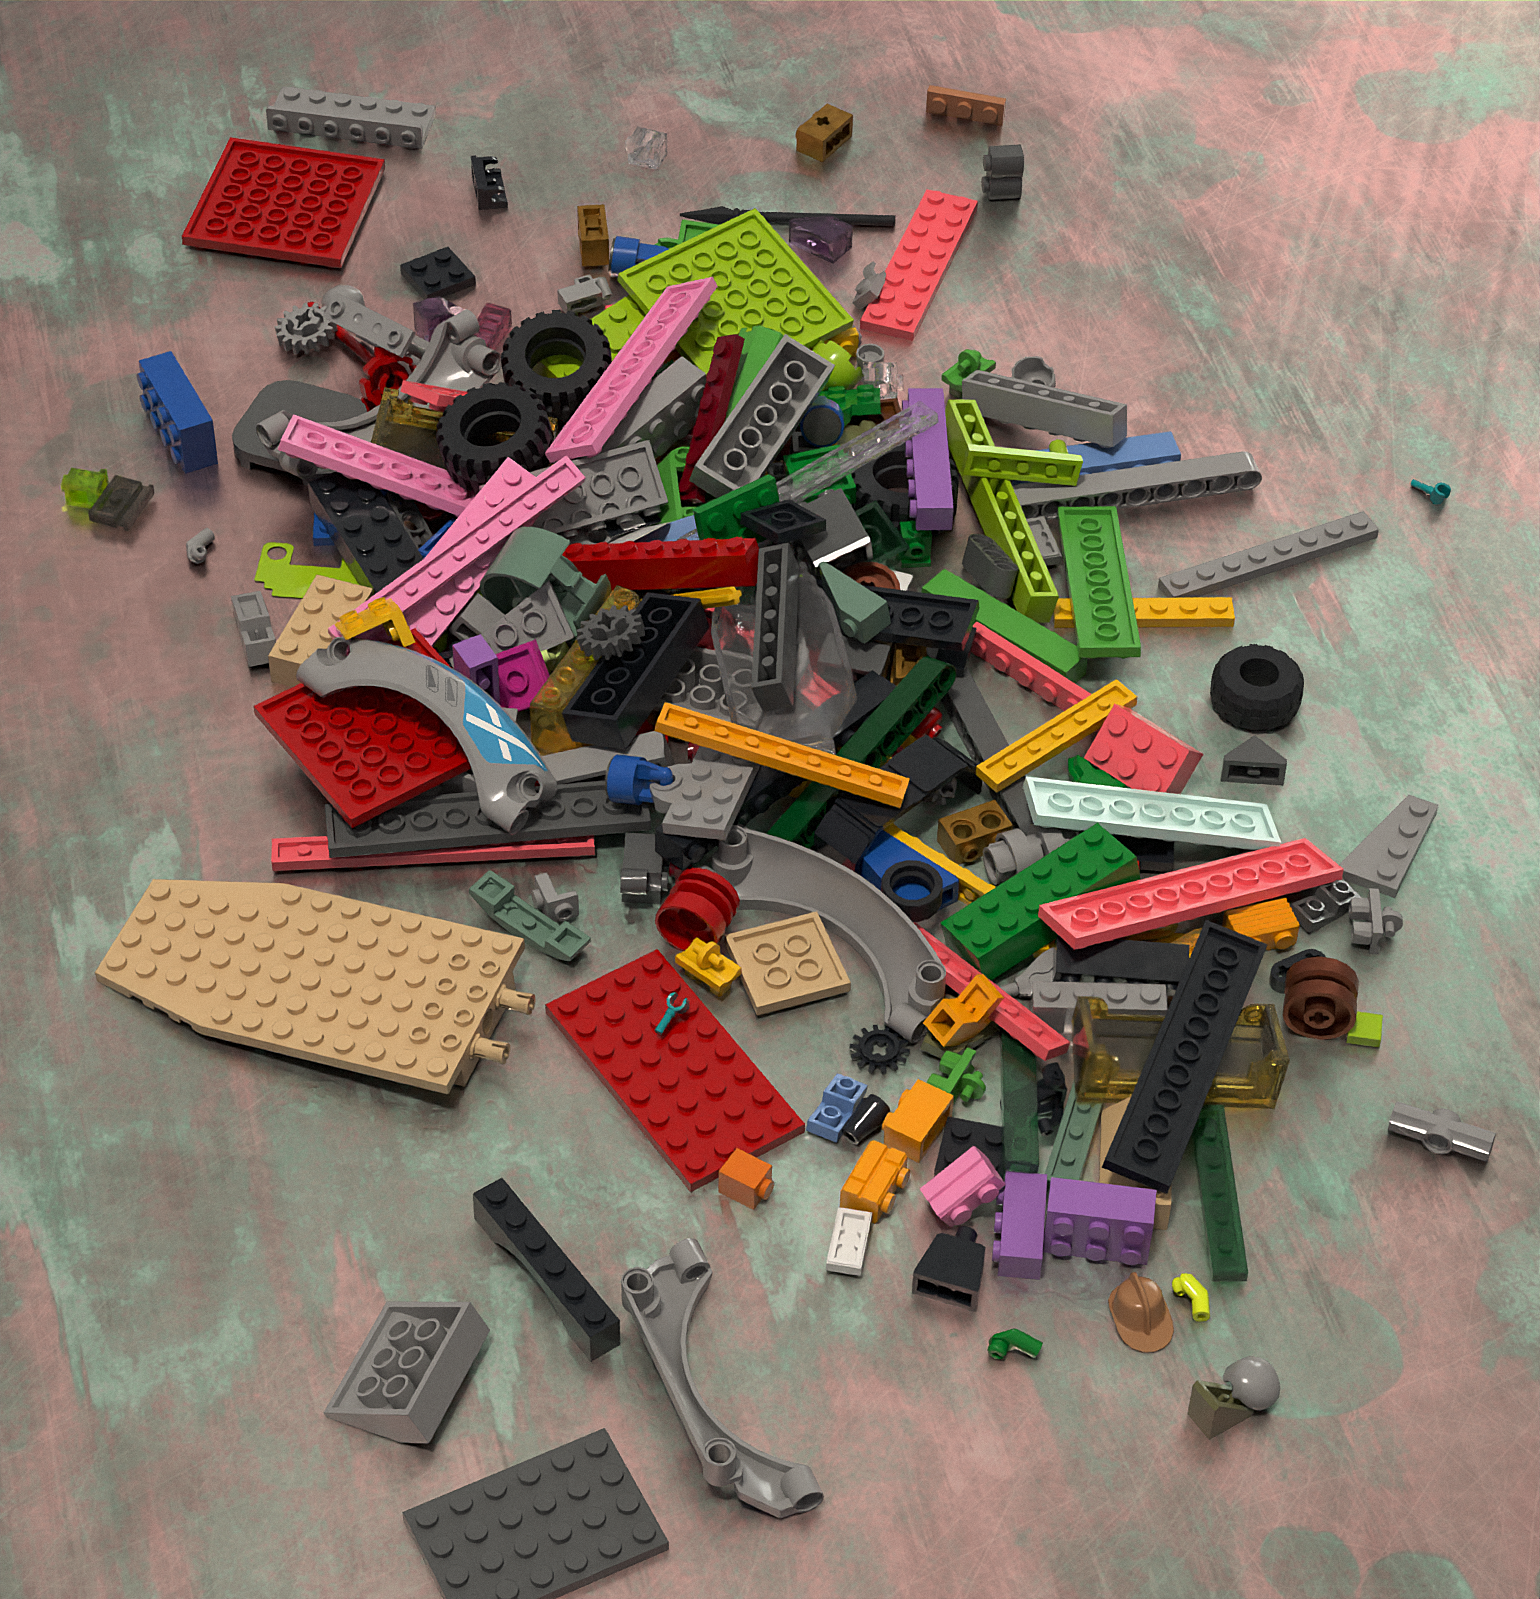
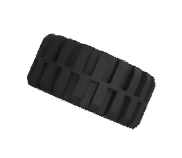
M552 310V313L545 314L543 311L536 313V317L533 319L528 317L521 321V327L516 326L509 333L510 338L505 340L503 352L501 353L504 382L509 383L510 386L516 384L524 387L525 391L530 390L537 395V398L545 406L550 423H555V420H562L565 423L569 421L611 364L610 343L608 338L603 335V330L599 325H592V320L584 315L580 318L576 312L572 311L561 313V310ZM553 355L571 356L583 363L574 373L562 378L543 377L532 370L538 362Z
M499 382L498 385L486 383L478 389L473 387L468 389L467 394L464 396L461 394L453 400L454 404L452 406L448 405L444 410V417L439 419L436 438L446 470L449 472L451 479L467 491L473 489L474 493L478 494L479 487L489 481L508 457L528 472L543 469L550 464L545 452L554 441V435L545 406L537 398V395L530 390L525 391V388L516 384L510 386L509 383ZM503 431L515 432L510 439L498 445L487 447L476 445L483 438L493 433Z
M900 436L898 439H891L889 437L882 439L880 443L876 441L870 443L867 449L863 448L849 464V470L856 485V503L851 504L867 535L871 533L875 539L880 541L886 539L889 540V543L898 544L900 522L915 521V518H910L909 502L914 500V498H908V493L888 490L891 488H908V480H912V477L906 476V461L910 457H905V440L909 439ZM949 456L954 516L957 511L959 474L957 473L955 463ZM931 530V534L937 536L944 530Z

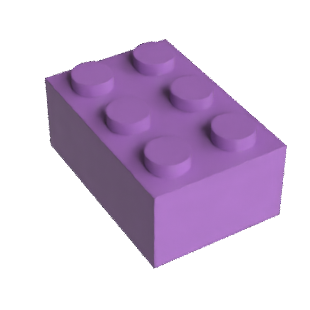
M1051 1177L1043 1253H1050L1056 1256L1083 1257L1094 1261H1116L1128 1265H1147L1154 1225L1156 1190Z

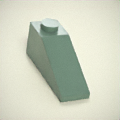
M825 561L819 563L823 588L846 635L854 637L865 644L891 624L886 600Z

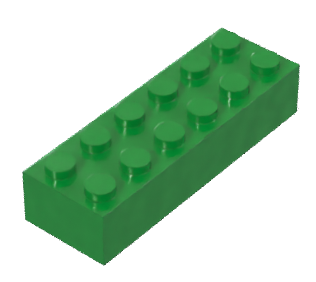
M1096 823L942 921L941 927L946 946L988 979L993 980L1056 939L1058 934L1038 917L1039 905L1141 880L1137 857L1099 823Z

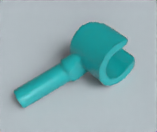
M1415 479L1411 481V486L1431 495L1430 500L1435 505L1443 503L1444 498H1448L1451 492L1450 486L1446 483H1437L1435 487H1432Z
M673 992L668 995V1009L654 1030L657 1034L662 1035L676 1013L683 1014L689 1009L690 1003L687 998L683 1000L681 1006L674 1007L673 1003L677 999L678 993Z

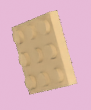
M817 911L725 935L724 944L732 961L742 967V974L739 977L757 1016L851 990V982Z

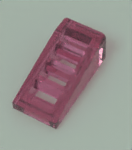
M486 303L477 318L480 328L479 332L474 335L484 339L487 344L486 347L495 350L512 326L511 310Z

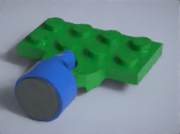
M866 384L857 386V389L845 390L843 386H834L828 388V391H821L798 425L802 436L808 443L816 447H828L835 444L841 438L844 427L850 422L852 416L881 414L880 388H874L873 385Z

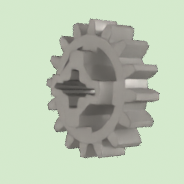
M304 303L302 308L294 305L292 306V312L284 311V318H277L278 325L275 326L279 345H283L285 351L293 348L294 354H298L300 350H304L305 354H309L310 349L314 348L318 352L320 351V345L329 346L328 339H335L334 332L337 331V325L322 317L327 306L319 309L318 303H314L312 307H308V304Z

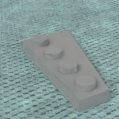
M550 580L481 634L495 654L535 639L541 652L575 637ZM451 657L449 660L454 669L453 657Z
M1408 795L1339 864L1344 869L1342 879L1368 889H1379V893L1395 898L1437 814L1438 804Z

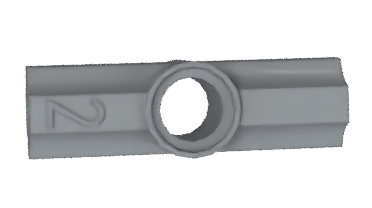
M1398 1101L1395 1103L1388 1125V1130L1421 1140L1423 1145L1433 1153L1447 1154L1452 1150L1486 1162L1489 1159L1496 1136L1494 1132L1461 1122L1460 1117L1449 1109H1436L1432 1113Z

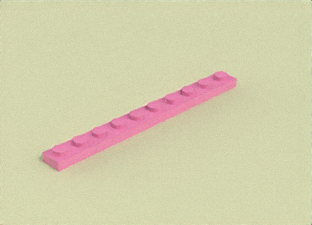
M567 455L354 610L359 613L368 609L370 602L384 597L386 600L391 598L401 608L404 615L509 538L514 530L524 527L583 484L586 477ZM380 624L353 638L370 640L382 631L384 627ZM335 625L328 628V634L332 639L342 637L336 630ZM348 645L347 650H346L347 656H348L349 653H350L349 645Z

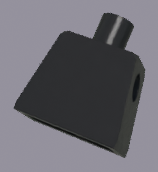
M961 1226L958 1228L955 1236L945 1233L937 1234L914 1269L912 1294L976 1312L986 1249L982 1244L975 1243L978 1236L977 1232L971 1227Z

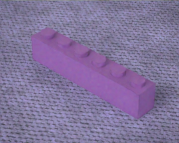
M908 388V399L902 400V418L908 419L903 421V436L909 437V440H905V457H910L906 461V476L912 477V480H908V498H914V500L909 502L910 518H915L916 530H952L953 497L943 388Z

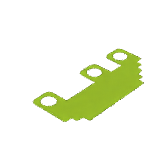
M276 542L264 544L254 579L255 581L264 582V588L272 589V596L303 598L316 575L359 585L344 559H342L340 568L291 565L293 545ZM273 547H282L286 550L287 554L282 559L274 560L268 557L267 552Z

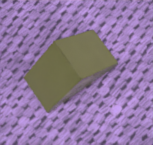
M1197 1380L1192 1385L1187 1414L1209 1440L1246 1420L1254 1413L1253 1409L1248 1408L1239 1399L1232 1397L1233 1386Z

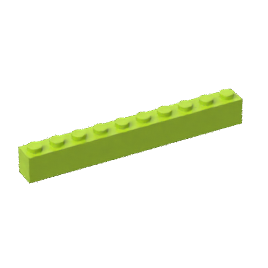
M948 400L945 408L948 446L985 536L992 538L1019 568L1011 593L1014 606L1019 613L1033 619L1037 623H1050L1059 595L1010 480L963 475L961 470L967 444L995 446L976 400Z

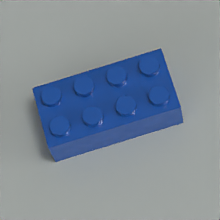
M172 351L139 360L140 373H137L136 376L141 390H143V395H140L142 408L145 412H150L154 429L159 428L162 442L165 447H170L174 463L180 464L185 474L218 464L213 420Z

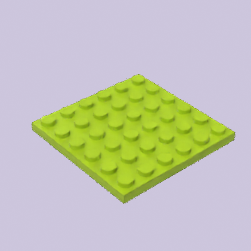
M756 208L618 273L617 281L646 315L666 287L709 277L714 278L718 287L710 296L711 299L700 310L699 316L687 328V333L675 345L677 352L705 372L706 376L710 368L717 337L733 334L739 335L741 328L747 327V332H749L753 326L760 325L781 332L783 335L786 334L810 349L816 346L820 340L824 342L853 327L854 319Z

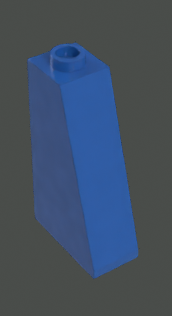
M884 830L879 832L861 861L860 876L880 891L881 879L885 871L893 864L905 860L927 863L935 868L943 879L942 904L939 910L958 901L959 879L955 875ZM904 883L892 889L899 897L908 900L925 898L931 893L926 887L917 883Z

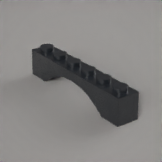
M500 1178L474 1192V1219L493 1242L508 1249L531 1272L554 1305L570 1337L589 1361L592 1362L620 1345V1320L506 1181Z

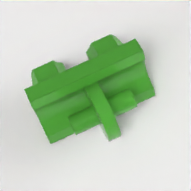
M965 349L959 354L958 362L942 374L941 381L949 385V393L962 399V380L976 370L990 373L996 368V362L983 358L979 351Z
M968 1047L962 1055L946 1050L939 1063V1071L948 1074V1079L932 1073L927 1080L928 1084L953 1095V1106L959 1096L961 1100L967 1102L970 1098H982L986 1091V1085L981 1080L983 1074L979 1071L974 1072L975 1068L972 1065L976 1051Z

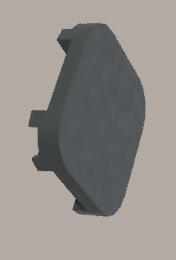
M276 381L267 385L259 392L235 426L232 433L233 450L241 461V466L251 470L256 463L285 471L281 467L279 459L269 455L267 449L258 438L255 429L258 423L282 410L313 422H337L366 413V405L360 399L345 393L300 381ZM303 479V485H308V482L315 479Z

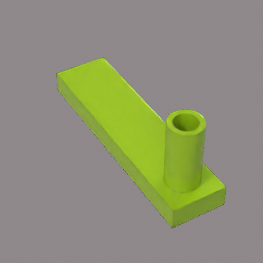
M1060 439L1050 443V452L967 444L961 470L963 475L1076 486L1083 459L1081 455L1069 454L1066 443Z

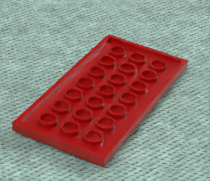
M658 949L545 1004V1011L549 1018L690 1192L719 1178V1170L736 1148L757 1158L805 1132V1123ZM677 992L678 997L674 1001L673 1006H681L683 1000L687 998L690 1003L689 1009L683 1014L676 1013L662 1035H659L654 1030L668 1009L667 997L670 993Z

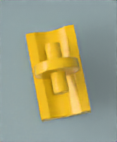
M696 938L685 951L675 956V963L685 969V975L693 980L703 981L709 985L710 992L718 997L726 993L731 988L732 982L742 974V967L720 953V946L713 941L706 944L699 938Z

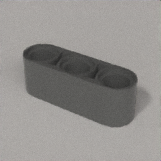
M971 534L968 538L962 560L963 567L988 594L998 598H1009L1019 569L1018 566L992 538L981 534Z

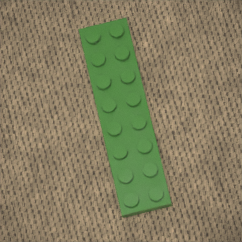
M1116 506L1057 507V521L1079 658L1118 657L1125 659L1140 657L1141 643Z

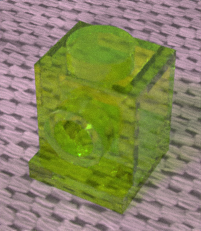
M71 468L68 475L63 476L61 490L65 492L66 504L100 511L110 493L107 470L101 469L100 472Z

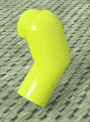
M1182 1273L1180 1277L1174 1278L1172 1281L1173 1291L1178 1296L1187 1294L1191 1299L1192 1318L1198 1322L1209 1320L1208 1291L1192 1274Z

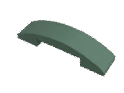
M491 870L486 872L469 888V894L499 925L512 935L524 938L526 944L546 955L571 961L591 942V937L566 920L559 925L514 894L515 886Z

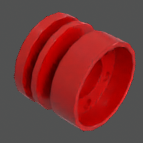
M703 868L687 869L678 877L675 885L670 890L669 896L657 911L655 924L665 941L680 951H685L696 938H699L706 944L712 941L719 944L725 934V929L730 925L733 917L739 910L740 899L730 882L719 874Z

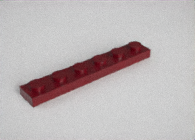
M738 334L717 337L713 348V356L706 376L707 380L703 396L700 400V408L696 424L693 428L689 452L686 455L683 476L679 483L680 499L684 505L704 503L707 492L690 482L689 479L694 466L724 424L745 338Z

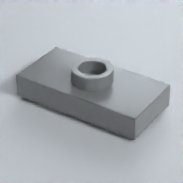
M1045 517L1026 519L1046 566L1060 564L1062 555Z

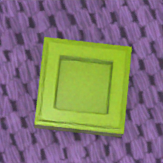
M1357 1011L1355 1025L1347 1033L1346 1043L1380 1048L1383 1015Z

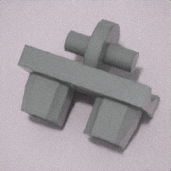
M1369 888L1367 898L1351 897L1349 919L1366 920V922H1352L1351 943L1368 944L1369 954H1379V939L1383 937V933L1387 937H1393L1395 932L1402 928L1403 917L1389 906L1384 907L1381 912L1379 889Z

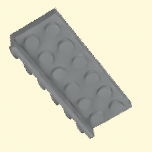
M282 87L274 106H267L266 116L268 130L423 149L436 116V106L424 103L378 99L370 96L362 97L345 93L338 94L321 90Z
M649 440L602 452L591 458L584 457L573 460L574 465L586 477L585 482L544 511L531 527L548 530L566 539L578 536L577 531L588 528L589 533L606 528L605 523L616 521V524L620 525L634 520L633 515L643 513L644 517H649L661 513L660 508L668 503V499ZM549 467L536 470L530 473L537 477L542 472L547 470ZM481 485L479 487V491L484 487V485Z

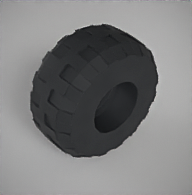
M1249 644V646H1239L1224 654L1218 663L1215 664L1210 687L1211 702L1219 714L1236 727L1246 728L1249 731L1272 730L1275 727L1288 723L1297 714L1303 698L1304 677L1298 664L1281 650L1274 649L1268 645Z

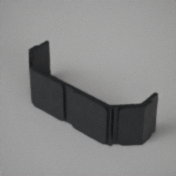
M928 735L920 737L879 768L910 778L901 807L898 808L844 791L839 798L834 800L831 810L825 814L814 832L815 852L838 862L860 875L861 861L879 832L948 782L956 778L972 791L980 794L983 780L976 775V766L978 764L944 739L937 737L932 739Z

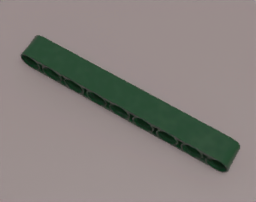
M928 656L920 659L840 749L836 756L878 769L881 768L951 689L956 679V668L951 664ZM812 781L766 834L810 849L814 845L815 830L825 814L831 810L834 800L839 798L844 790Z

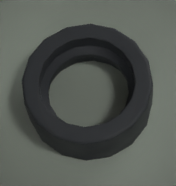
M905 860L893 864L885 871L881 879V892L893 901L912 922H920L931 918L938 912L942 904L943 879L939 872L931 865L916 860ZM904 883H917L926 887L931 893L925 898L908 900L899 897L892 889Z

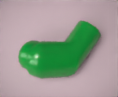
M1013 1328L994 1334L989 1339L987 1351L994 1359H1003L1007 1352L1015 1349L1035 1358L1043 1342Z

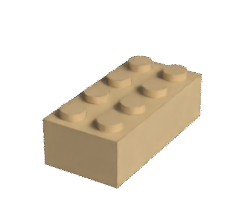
M316 575L268 655L271 682L290 687L300 684L301 682L297 680L296 674L301 664L318 648L327 649L333 640L328 634V628L338 622L340 616L353 611L374 595L373 588Z

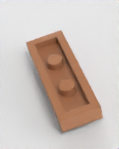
M929 85L926 101L927 113L1003 126L1006 98Z

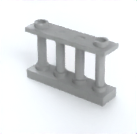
M335 292L322 316L356 334L357 338L374 347L380 346L401 358L404 355L409 356L413 360L412 364L418 365L429 344L428 341L416 336V332L337 292Z

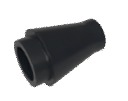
M870 1094L867 1098H862L847 1126L842 1130L844 1137L857 1145L863 1138L883 1124L886 1115L890 1112L889 1106L874 1094Z

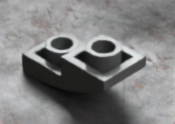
M1342 879L1318 886L1313 896L1291 903L1290 907H1292V912H1294L1299 924L1310 933L1347 913L1351 897L1361 898V896Z

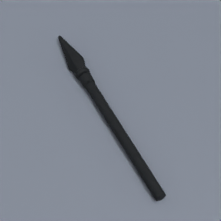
M720 206L680 213V216L721 225L750 210L742 209L740 211L738 208L732 210ZM759 212L768 223L895 226L896 215Z

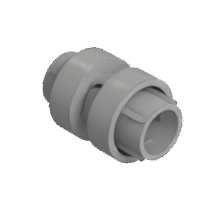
M1034 824L1028 827L1027 836L1018 828L998 833L995 843L989 844L988 847L983 849V862L990 881L999 886L1076 837L1077 834L1071 829L1044 828Z

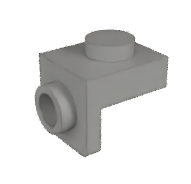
M547 872L535 876V889L531 890V896L536 909L541 908L543 914L555 922L569 920L579 915V900L576 891L557 895Z

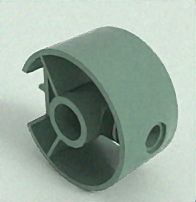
M520 527L512 532L481 579V594L506 615L550 580L575 635L574 638L567 640L566 643L569 649L578 646L576 630L582 628L581 621H589L590 614L598 615V612L610 597V581L606 574L601 575L596 584L582 577V573L578 571L577 567L566 557L562 556L570 543L566 538L541 528Z

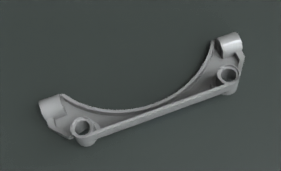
M692 1238L684 1239L671 1248L670 1255L657 1259L647 1269L634 1267L625 1271L621 1279L622 1305L626 1311L631 1313L703 1465L705 1480L714 1486H725L734 1483V1490L739 1499L778 1518L808 1512L819 1506L824 1500V1494L809 1466L776 1458L744 1442L714 1416L695 1386L687 1360V1334L693 1313L706 1291L713 1273L699 1242Z

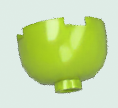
M820 340L812 349L813 352L835 365L822 391H828V388L834 386H843L845 390H850L861 381L863 373L860 366L856 369L849 362L852 356L840 345L831 340L827 344Z

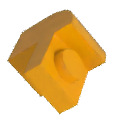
M977 974L957 998L942 999L923 1024L943 1047L957 1046L976 1036L991 1022L988 1017L1004 997L984 974Z

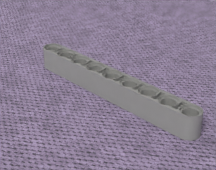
M1236 452L1079 475L1076 486L1031 482L1015 485L1013 489L1026 519L1044 516L1046 520L1057 519V507L1116 506L1118 510L1246 491L1257 487L1261 483L1262 475L1251 453Z

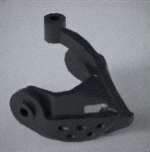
M1058 1062L1050 1063L1043 1067L1042 1079L1000 1100L1002 1112L1011 1120L1032 1118L1052 1113L1051 1119L1045 1117L1036 1122L1041 1136L1051 1135L1054 1132L1053 1128L1061 1122L1063 1117L1064 1101L1068 1089L1065 1085V1075ZM1055 1096V1099L1041 1105L1042 1100Z

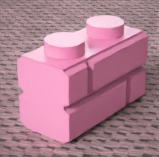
M973 1146L923 1185L920 1190L937 1216L952 1228L954 1225H960L969 1220L972 1211L982 1203L993 1201L998 1196L999 1190L1005 1186V1182L987 1156L977 1147Z

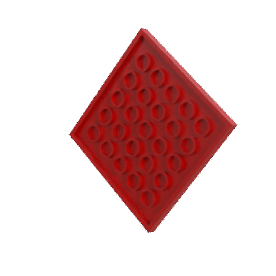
M230 137L181 236L182 245L341 268L383 175L385 159Z
M416 628L410 630L415 643L404 648L416 651L449 666ZM391 639L385 642L403 647L398 640L393 642ZM300 683L253 706L255 716L351 828L471 769L460 742L444 721L423 703L396 690L378 686H361L346 689L322 698Z

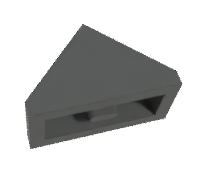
M1254 735L1224 755L1221 782L1283 786L1287 759Z

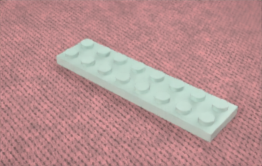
M1026 777L1023 784L1033 824L1044 828L1055 827L1081 832L1099 823L1111 835H1127L1135 838L1162 839L1167 842L1180 841L1196 845L1207 844L1223 846L1229 849L1243 848L1254 851L1271 846H1280L1281 844L1267 804Z

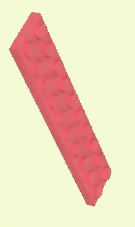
M1303 838L1280 844V846H1271L1039 905L1038 917L1074 950L1083 949L1090 945L1113 941L1117 938L1140 934L1144 931L1167 927L1182 921L1194 920L1205 915L1221 913L1228 909L1247 906L1251 903L1274 899L1278 896L1297 893L1305 889L1332 883L1336 880H1342L1344 869L1309 840Z

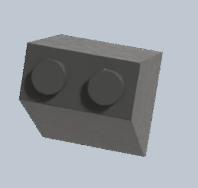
M841 488L835 491L834 489H828L820 493L817 497L818 499L812 502L798 503L826 519V531L814 534L811 538L797 539L816 579L821 580L819 563L822 561L843 572L851 565L859 562H868L873 559L870 538Z

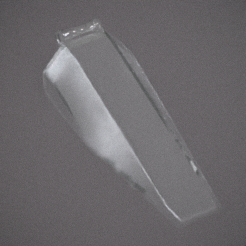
M768 539L758 543L759 548L775 545ZM789 541V546L799 565L793 707L763 712L751 688L757 583L755 586L735 587L736 590H740L742 596L739 597L740 602L737 605L715 607L711 623L712 640L731 723L823 752L836 754L833 736L857 701L852 670L833 604L823 589H819L815 577L809 574L805 562H801L798 552Z

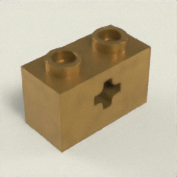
M827 103L797 128L795 134L797 139L796 151L824 162L852 137L853 115Z

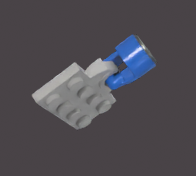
M702 746L699 747L692 763L676 764L668 767H661L650 763L644 757L617 754L608 764L605 790L611 802L640 805L642 802L654 803L655 810L667 813L662 822L663 833L726 840L760 768V764Z

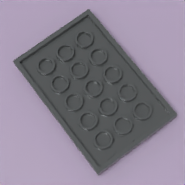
M605 1428L402 1512L403 1521L443 1599H556L669 1550L668 1539Z

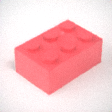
M1114 704L1084 759L1132 789L1181 794L1203 753L1132 709Z

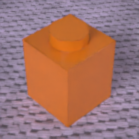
M736 1148L719 1170L718 1192L753 1210L762 1199H768L773 1191L772 1165Z

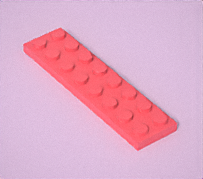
M926 189L885 270L886 281L878 298L868 304L860 320V329L910 341L914 340L977 211V200Z

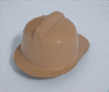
M1132 1272L1129 1279H1126L1111 1292L1108 1299L1109 1310L1118 1334L1126 1345L1142 1353H1154L1164 1349L1171 1341L1174 1333L1173 1320L1162 1290L1157 1283L1150 1278L1138 1276L1136 1272Z

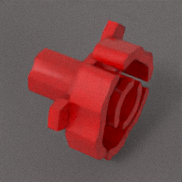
M380 346L374 348V357L363 367V372L367 374L368 379L361 378L359 380L363 396L361 401L366 405L367 412L393 395L402 386L403 380L406 381L409 374L405 367L397 361L409 364V368L413 372L417 365L412 364V358L407 355L401 358Z

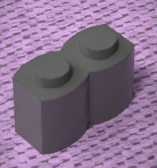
M1021 144L989 146L988 155H983V168L986 171V176H983L981 179L982 192L987 193L989 201L1021 199L1024 172V154Z

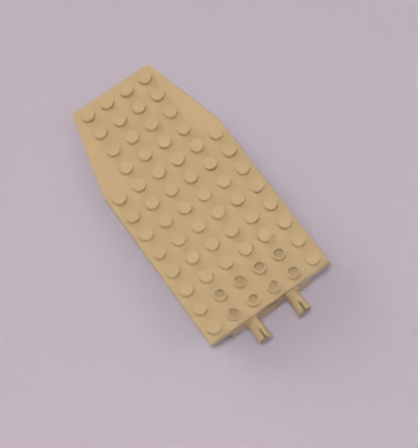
M153 879L95 971L98 982L129 998L135 996L141 999L145 1006L153 1010L158 1008L168 1013L169 1018L179 1023L184 1021L192 1025V1029L200 1034L449 1094L453 1084L465 1087L479 1058L506 1064V1059L510 1055V1044L489 1039L505 1009L531 1015L536 1002L535 994L515 991L513 970L525 949L524 938L285 883Z

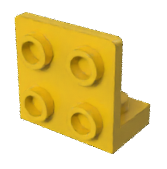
M384 597L378 598L368 604V609L359 613L356 610L347 612L339 617V622L334 624L336 630L345 640L382 624L385 632L391 637L393 642L398 640L403 647L415 643L401 608L391 598L387 600Z

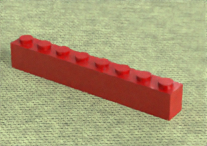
M742 537L731 539L707 538L690 541L680 539L663 542L653 540L637 543L626 541L624 543L610 544L600 542L583 545L581 543H574L568 545L562 556L566 557L577 567L578 571L582 573V577L595 584L601 575L606 574L611 584V591L755 586L757 583L759 547L756 538Z

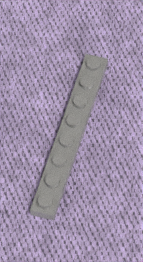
M1362 511L1160 577L1158 587L1167 598L1199 597L1378 537L1379 529L1367 514Z

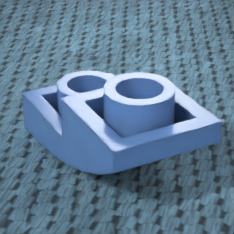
M837 1073L823 1091L822 1102L808 1119L806 1131L837 1143L843 1135L842 1130L847 1126L860 1100L864 1098L868 1085Z

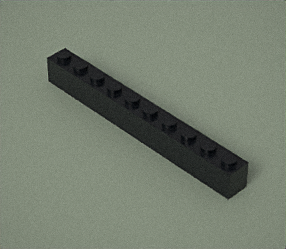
M872 670L780 738L836 755L894 690L896 685ZM760 765L733 825L744 828L749 821L760 813L766 812L773 803L782 797H786L792 789L809 779ZM662 824L655 828V851L682 871L691 864L699 862L707 852L718 846V839L663 833Z

